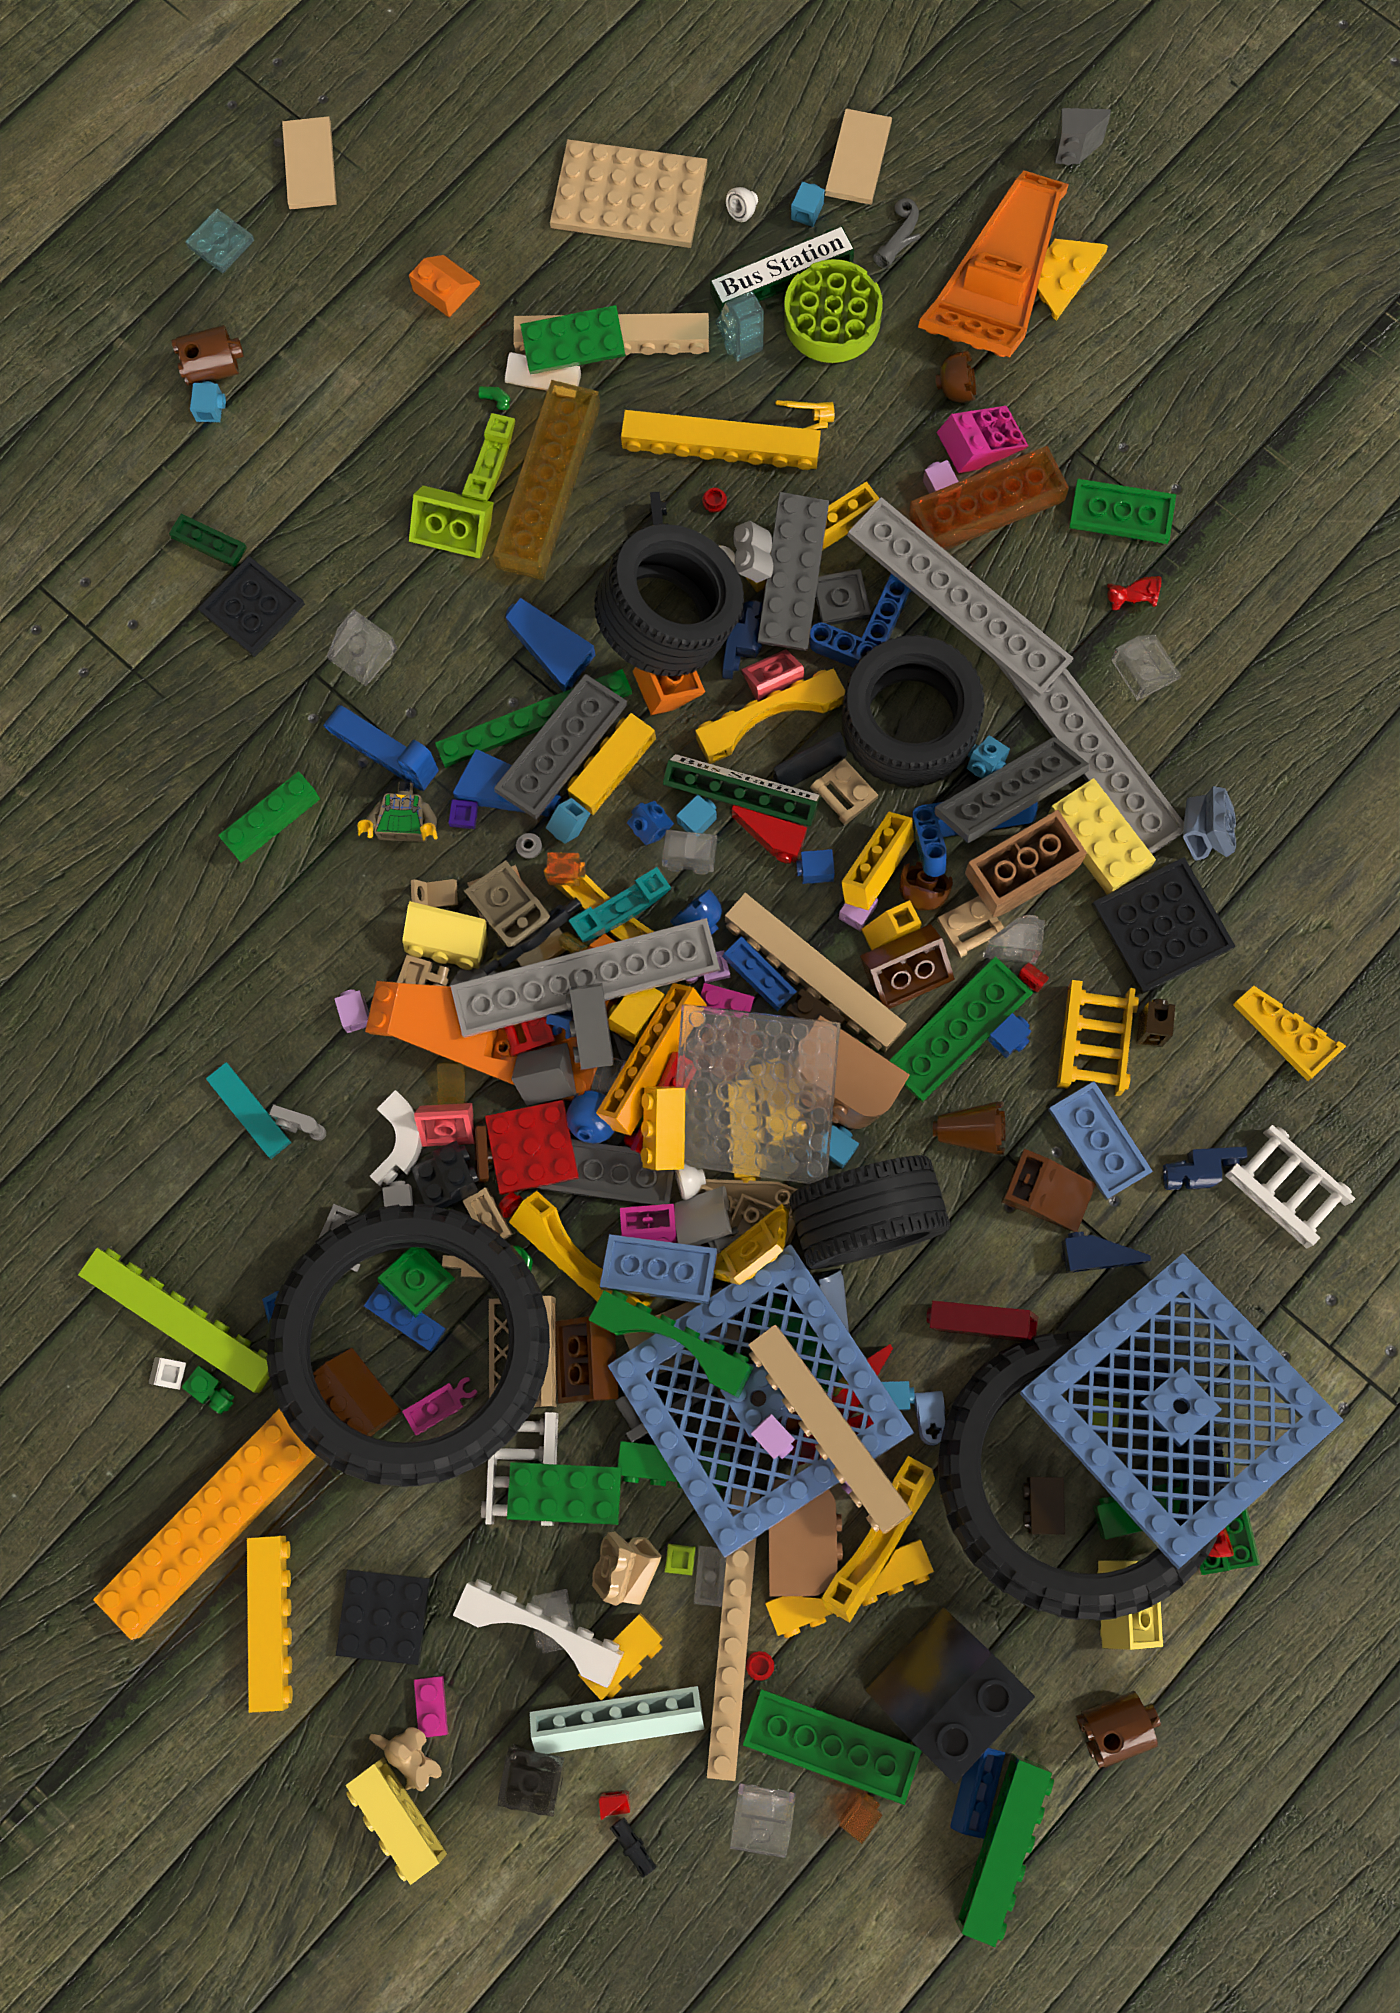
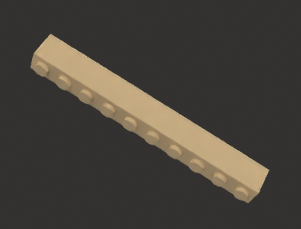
M733 1488L731 1504L743 1507L746 1491ZM752 1492L749 1506L760 1499V1494ZM731 1508L733 1516L741 1512V1510ZM756 1538L726 1558L707 1778L730 1781H735Z

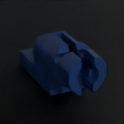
M748 601L743 604V611L739 621L727 638L723 665L724 679L733 680L734 671H739L740 657L756 658L762 649V644L757 643L762 602Z
M1247 1147L1191 1150L1187 1153L1188 1162L1182 1160L1163 1165L1164 1189L1178 1190L1182 1187L1183 1182L1186 1189L1212 1188L1222 1181L1221 1162H1223L1225 1167H1231L1237 1163L1240 1165V1161L1248 1157Z

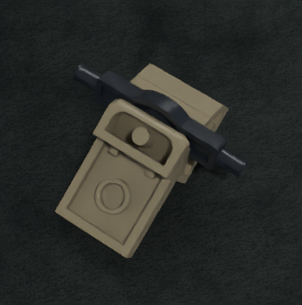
M506 860L464 890L467 897L504 945L492 954L493 959L481 966L487 976L499 966L504 968L514 960L520 967L557 958L570 948L569 942L559 927L571 918L570 914L582 906L577 897H574L566 905L562 906L559 904L550 912H547Z

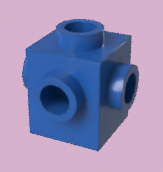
M656 801L638 804L631 813L633 815L627 821L634 834L645 845L661 840L674 824Z

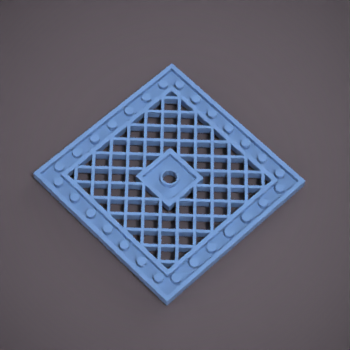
M791 1244L784 1248L783 1252L773 1262L766 1264L757 1271L753 1278L746 1280L741 1285L731 1283L710 1297L709 1304L701 1303L676 1320L674 1327L684 1331L685 1327H688L700 1333L698 1339L704 1342L705 1339H712L723 1346L724 1343L736 1345V1352L742 1354L743 1347L750 1348L748 1345L750 1343L744 1342L747 1328L760 1330V1335L770 1329V1327H767L770 1313L784 1315L781 1331L785 1336L798 1338L796 1352L802 1360L814 1362L812 1368L813 1376L816 1378L819 1363L833 1366L830 1381L816 1378L820 1384L829 1385L827 1393L829 1398L832 1400L834 1387L848 1389L845 1405L833 1402L837 1408L844 1409L843 1417L845 1420H848L849 1410L864 1413L861 1429L851 1428L854 1432L859 1433L857 1434L858 1438L874 1459L914 1433ZM784 1284L788 1291L777 1288ZM774 1294L788 1296L785 1310L771 1308ZM768 1295L766 1307L754 1304ZM793 1299L803 1314L790 1312ZM751 1309L765 1311L762 1326L748 1323ZM745 1310L743 1322L731 1320ZM789 1317L803 1319L800 1334L786 1331ZM808 1322L819 1338L805 1335ZM728 1324L741 1326L739 1341L725 1338ZM722 1325L720 1337L707 1335ZM654 1334L609 1364L608 1367L724 1557L729 1556L840 1482L832 1472L835 1465L830 1458L826 1460L821 1458L819 1460L820 1454L817 1449L814 1460L800 1457L803 1441L819 1444L815 1439L804 1437V1431L801 1427L798 1436L790 1434L797 1440L795 1455L787 1454L784 1457L793 1460L790 1475L776 1473L779 1456L773 1459L771 1471L757 1468L760 1453H769L761 1448L762 1446L758 1441L756 1447L742 1444L745 1431L752 1438L753 1436L750 1432L770 1413L777 1421L782 1418L781 1425L786 1428L787 1418L802 1420L799 1415L791 1414L782 1402V1399L785 1398L784 1394L779 1388L774 1390L765 1378L769 1373L763 1365L758 1368L755 1363L749 1364L754 1369L739 1398L722 1389L720 1391L725 1399L713 1397L715 1386L711 1383L709 1384L707 1395L694 1393L697 1377L708 1380L705 1374L698 1373L700 1363L696 1357L692 1372L679 1369L683 1354L694 1355L690 1351L685 1350L686 1347L676 1340L660 1334ZM804 1340L818 1343L815 1357L801 1354ZM823 1345L833 1361L820 1358ZM676 1356L674 1368L662 1365ZM838 1368L849 1385L835 1382ZM660 1369L672 1372L669 1387L657 1384ZM653 1371L652 1378L650 1381L647 1374ZM678 1373L691 1376L688 1391L675 1388ZM656 1389L668 1391L666 1404ZM756 1391H763L766 1394V1402L760 1407L754 1406L751 1401L752 1395ZM853 1391L864 1409L850 1406ZM674 1393L687 1395L684 1411L671 1408ZM693 1397L706 1399L703 1415L690 1412ZM712 1401L725 1404L722 1419L708 1416ZM730 1407L740 1423L727 1420ZM670 1412L683 1415L680 1428ZM688 1416L702 1419L699 1434L685 1431ZM868 1416H870L874 1424L866 1428ZM707 1420L721 1423L718 1438L704 1436ZM726 1425L740 1427L737 1443L723 1440ZM685 1436L697 1438L695 1452ZM703 1440L716 1443L713 1458L700 1455ZM722 1444L736 1447L733 1462L719 1460ZM741 1448L755 1451L752 1467L738 1464ZM700 1460L712 1462L710 1475L707 1474ZM799 1461L812 1464L796 1475ZM718 1464L731 1467L728 1482L715 1480ZM737 1468L751 1471L747 1487L734 1484ZM756 1472L770 1475L767 1491L753 1488ZM775 1477L788 1479V1481L772 1491ZM714 1484L727 1486L724 1500ZM733 1488L746 1491L743 1507L729 1504ZM752 1492L765 1495L749 1506ZM729 1508L741 1510V1512L733 1516Z
M1184 1254L1174 1260L1020 1392V1395L1177 1569L1181 1568L1344 1421ZM1180 1294H1182L1185 1298H1177V1297H1178ZM1169 1304V1316L1157 1315ZM1175 1304L1188 1305L1189 1317L1175 1316ZM1194 1308H1195L1205 1319L1194 1318ZM1149 1321V1333L1137 1332ZM1155 1322L1169 1323V1335L1155 1334ZM1174 1323L1188 1324V1336L1174 1335ZM1194 1325L1208 1326V1338L1194 1337ZM1214 1329H1215L1225 1340H1223V1339H1214ZM1129 1339V1350L1117 1349ZM1134 1339L1149 1340V1351H1134ZM1154 1340L1167 1341L1168 1354L1154 1353ZM1174 1342L1188 1343V1356L1175 1355ZM1194 1344L1208 1345V1357L1194 1356ZM1214 1346L1228 1347V1359L1214 1358ZM1234 1350H1235L1245 1361H1242V1360H1234ZM1109 1356L1108 1368L1096 1367ZM1114 1356L1129 1357L1128 1370L1115 1369ZM1134 1358L1148 1359V1371L1134 1370ZM1154 1360L1168 1361V1373L1154 1372ZM1174 1361L1187 1362L1188 1373L1183 1367L1174 1373ZM1194 1363L1208 1364V1377L1194 1376ZM1214 1365L1228 1366V1379L1214 1377ZM1234 1367L1248 1368V1380L1234 1379ZM1254 1371L1265 1382L1254 1381ZM1094 1373L1108 1375V1387L1093 1386ZM1088 1374V1385L1076 1384ZM1114 1375L1128 1376V1389L1113 1388ZM1134 1377L1148 1378V1391L1133 1390ZM1154 1379L1166 1380L1154 1391ZM1198 1383L1208 1384V1394ZM1214 1384L1228 1385V1398L1214 1397ZM1234 1386L1248 1387V1400L1234 1399ZM1254 1388L1268 1389V1402L1254 1401ZM1067 1391H1068V1402H1067V1401L1064 1399V1397L1062 1396V1395H1063L1064 1393H1066ZM1073 1391L1088 1392V1404H1073ZM1093 1393L1108 1394L1107 1407L1093 1406ZM1275 1393H1276L1285 1403H1276V1402H1275ZM1113 1395L1128 1396L1127 1409L1113 1407ZM1133 1396L1146 1397L1140 1403L1144 1410L1133 1409ZM1176 1400L1184 1401L1188 1406V1412L1185 1414L1177 1413L1173 1408V1402ZM1217 1404L1228 1405V1418L1215 1417L1222 1410ZM1234 1406L1248 1407V1420L1235 1419ZM1254 1407L1267 1408L1268 1421L1254 1420ZM1275 1409L1288 1410L1289 1423L1275 1422ZM1076 1411L1087 1412V1423ZM1093 1412L1107 1413V1427L1092 1425ZM1113 1414L1127 1415V1428L1113 1427ZM1295 1414L1300 1418V1420L1296 1424ZM1133 1416L1147 1417V1430L1133 1429ZM1153 1420L1164 1432L1153 1431ZM1208 1423V1436L1194 1435ZM1214 1423L1228 1425V1438L1214 1436ZM1234 1425L1248 1426V1439L1234 1438ZM1254 1427L1268 1428V1441L1255 1440ZM1275 1429L1288 1430L1275 1441ZM1095 1432L1107 1433V1445ZM1112 1434L1127 1435V1448L1112 1447ZM1133 1436L1147 1437V1450L1132 1449ZM1153 1438L1167 1439V1452L1153 1451ZM1187 1441V1454L1173 1453V1442L1180 1448ZM1193 1441L1208 1442V1456L1194 1455ZM1214 1443L1228 1444V1458L1214 1456ZM1234 1445L1248 1446V1459L1234 1458ZM1255 1447L1268 1448L1255 1459ZM1115 1454L1127 1455L1126 1466ZM1132 1455L1147 1457V1470L1132 1469ZM1153 1457L1167 1459V1472L1152 1471ZM1173 1459L1187 1460V1474L1173 1473ZM1193 1461L1208 1462V1476L1193 1475ZM1214 1463L1228 1464V1478L1214 1477ZM1234 1465L1247 1466L1234 1478ZM1135 1476L1146 1477V1488ZM1152 1477L1167 1479V1492L1152 1491ZM1173 1479L1187 1481V1494L1173 1493ZM1193 1481L1207 1482V1496L1193 1495ZM1214 1483L1227 1484L1214 1496ZM1155 1498L1166 1499V1510ZM1172 1499L1187 1501V1515L1172 1513ZM1193 1501L1205 1502L1206 1504L1193 1515ZM1175 1520L1186 1522L1180 1526Z

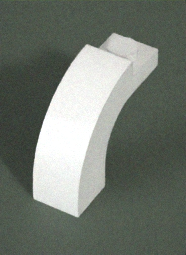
M396 1090L377 1108L393 1125L396 1134V1142L392 1153L370 1175L380 1187L393 1182L398 1176L397 1171L399 1169H402L408 1175L411 1172V1167L416 1165L422 1148L414 1118L415 1111Z

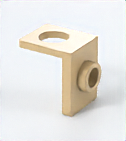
M449 879L435 882L411 880L412 902L436 908L458 905L457 880ZM418 887L421 890V900H419L417 895Z

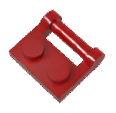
M547 1016L521 1023L527 1042L522 1044L519 1042L514 1025L504 1027L510 1045L508 1049L510 1057H515L527 1051L556 1042L550 1024L546 1023Z

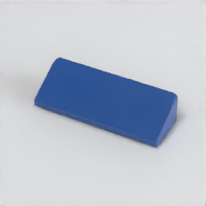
M989 1747L963 1775L950 1824L951 1829L961 1834L984 1839L1005 1752Z

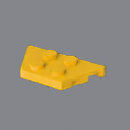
M1055 239L1046 252L1037 291L1043 304L1046 303L1052 311L1051 316L1057 321L1107 252V245Z
M783 1203L723 1249L721 1253L717 1254L713 1278L741 1285L746 1280L753 1278L757 1271L766 1264L773 1262L783 1252L789 1218V1210Z

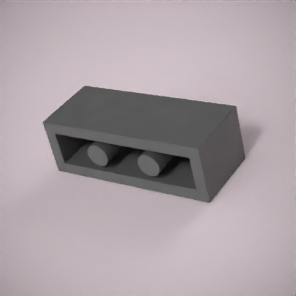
M603 983L571 987L570 994L566 995L567 1010L573 1011L574 1020L569 1021L571 1037L576 1036L578 1047H573L575 1063H580L581 1070L613 1065L614 1059Z

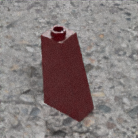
M932 1300V1307H928L927 1323H930V1328L935 1331L1025 1342L1032 1341V1337L1037 1336L1038 1316L1032 1311L1024 1309Z

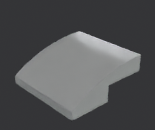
M721 1186L693 1196L688 1200L675 1203V1226L679 1244L698 1246L732 1234L728 1216L731 1210L726 1187Z

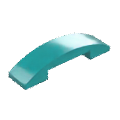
M656 867L637 878L633 886L594 909L589 907L569 919V923L582 942L589 941L617 928L646 910L671 890V886Z

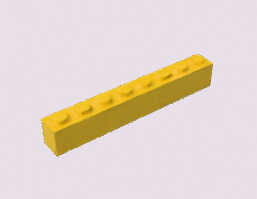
M625 410L621 441L622 448L632 452L640 450L651 451L658 455L669 453L676 454L679 457L697 456L705 460L716 458L724 459L727 462L744 461L753 465L763 463L772 464L780 468L791 466L798 467L801 470L817 469L821 430Z

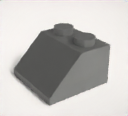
M1062 108L1055 137V163L1065 165L1079 164L1102 145L1111 109Z

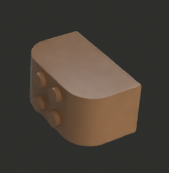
M1056 810L968 862L965 875L991 915L995 918L1013 910L1069 876L1081 865L1087 852L1059 810Z
M821 1015L805 1031L787 1060L784 1070L788 1087L793 1093L802 1098V1102L810 1108H817L824 1113V1116L829 1121L839 1123L850 1129L865 1128L884 1114L892 1106L910 1076Z
M774 1480L772 1491L788 1480ZM829 1489L768 1529L769 1596L819 1595L827 1590L837 1574V1560L843 1559L842 1543H837V1531H842V1514H836V1502Z

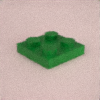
M411 1247L378 1277V1282L416 1318L454 1282L455 1278L424 1248Z

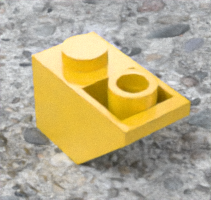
M909 900L885 911L863 927L861 931L870 949L874 950L920 929L921 921Z

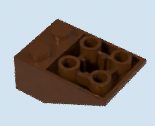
M1024 1149L1020 1153L1001 1203L1069 1231L1078 1232L1096 1183L1049 1158Z

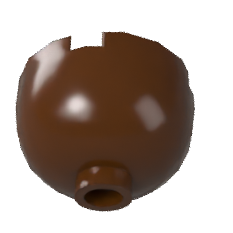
M967 350L948 356L940 367V374L936 375L938 390L943 389L945 396L957 403L976 400L974 397L976 395L974 368L971 369V366H968L967 362L972 361Z
M917 861L916 866L909 867V863L903 868L900 876L899 890L905 902L910 900L914 909L924 911L934 910L944 904L953 886L951 876L949 879L944 874L938 877L928 876L923 871L921 861Z

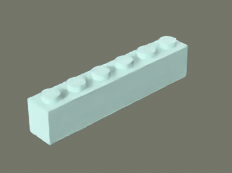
M698 1686L530 1712L531 1739L536 1756L704 1730Z

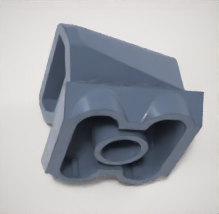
M1213 786L1206 795L1187 798L1183 838L1193 859L1201 860L1206 858L1212 848L1225 857L1234 853L1236 849L1234 832L1236 817L1233 804L1226 789Z

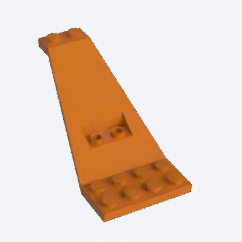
M384 981L376 982L365 1032L373 1035L398 1038L514 1085L511 1078L517 1056L510 1057L508 1051L510 1045L504 1028L464 1038L451 987ZM611 1000L605 1001L607 1015L613 1005ZM521 1023L515 1024L514 1027L520 1044L527 1042ZM562 1028V1033L554 1035L556 1042L533 1049L538 1050L568 1043L576 1093L579 1096L584 1095L585 1091H595L600 1067L581 1070L580 1063H575L573 1047H578L576 1036L566 1039V1031ZM506 1045H508L507 1050H506L505 1052H503V1051H504V1047H505ZM574 1096L558 1100L572 1101Z

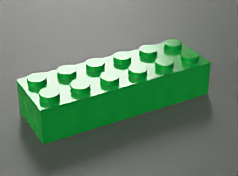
M1013 1753L956 1921L961 1934L992 1947H996L997 1941H1002L1007 1928V1923L1004 1922L1007 1911L1011 1912L1013 1910L1017 1896L1013 1892L1016 1883L1022 1882L1026 1870V1865L1023 1864L1026 1852L1030 1854L1034 1847L1035 1836L1032 1834L1035 1824L1040 1825L1043 1819L1045 1808L1042 1807L1045 1795L1049 1796L1054 1785V1779L1051 1778L1052 1772L1045 1766Z

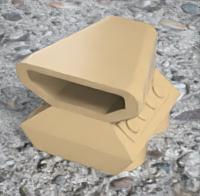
M608 1532L601 1543V1556L593 1570L592 1586L602 1600L615 1606L622 1602L640 1605L660 1563L661 1555L645 1537H635L627 1543L617 1532Z

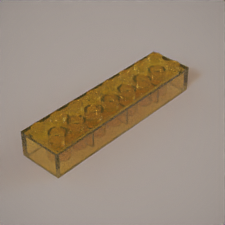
M551 380L493 553L497 569L544 581L600 410L599 391Z

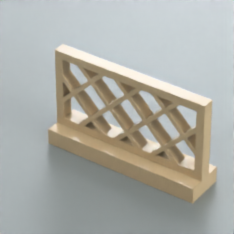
M542 1296L548 1316L550 1350L544 1384L534 1407H557L556 1298L553 1296ZM499 1298L489 1299V1398L497 1387L496 1377L499 1380L501 1378V1375L496 1371V1363L503 1356L507 1359L506 1353L508 1352V1345L502 1350L496 1344V1336L503 1329L508 1333V1328L506 1327L507 1319L502 1323L496 1317V1305H502ZM496 1349L500 1352V1354L497 1357Z

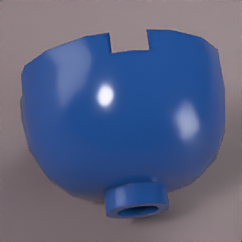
M708 889L689 903L683 911L674 916L670 922L675 927L707 918L712 935L719 929L716 924L722 915L721 904L714 893Z
M585 1091L584 1095L578 1096L576 1094L573 1097L566 1114L567 1125L571 1133L579 1140L592 1144L601 1143L610 1138L615 1132L596 1114L606 1095L595 1091Z

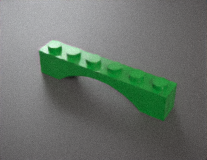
M613 1290L612 1294L603 1291L589 1321L616 1335L648 1332L676 1340L696 1357L712 1385L737 1398L740 1397L754 1369L747 1364L749 1358L735 1351L732 1356L723 1352L725 1346L712 1339L708 1343L698 1339L700 1333L688 1327H685L684 1331L674 1327L675 1320L661 1314L660 1318L651 1315L652 1309L640 1302L633 1306L626 1302L628 1296L616 1290Z

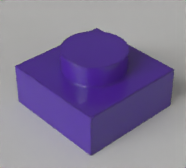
M452 799L449 826L475 829L478 802Z

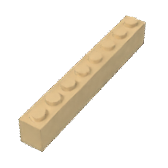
M708 313L618 314L626 355L630 353H643L645 355L667 353L674 355L677 353L691 352L692 354L709 352ZM563 315L514 316L515 352L526 355L520 324Z
M744 893L725 915L726 928L735 936L740 934L757 952L760 950L767 956L765 959L770 965L776 969L780 967L787 972L786 977L795 985L800 983L807 989L806 992L818 1000L820 999L828 1007L843 1016L847 1022L846 1026L855 1034L861 1033L867 1038L866 1042L876 1051L881 1049L885 1053L905 1030L907 1024L748 894Z
M776 1325L772 1326L748 1344L752 1350L749 1353L751 1359L758 1368L762 1365L769 1373L765 1376L774 1390L779 1388L784 1394L785 1398L782 1399V1402L791 1414L796 1411L802 1419L798 1423L808 1437L810 1435L815 1437L819 1443L815 1446L824 1460L830 1458L835 1465V1468L832 1469L834 1475L841 1484L846 1481L853 1490L849 1495L858 1508L863 1505L870 1515L866 1519L876 1532L880 1529L886 1534L913 1513L779 1327Z

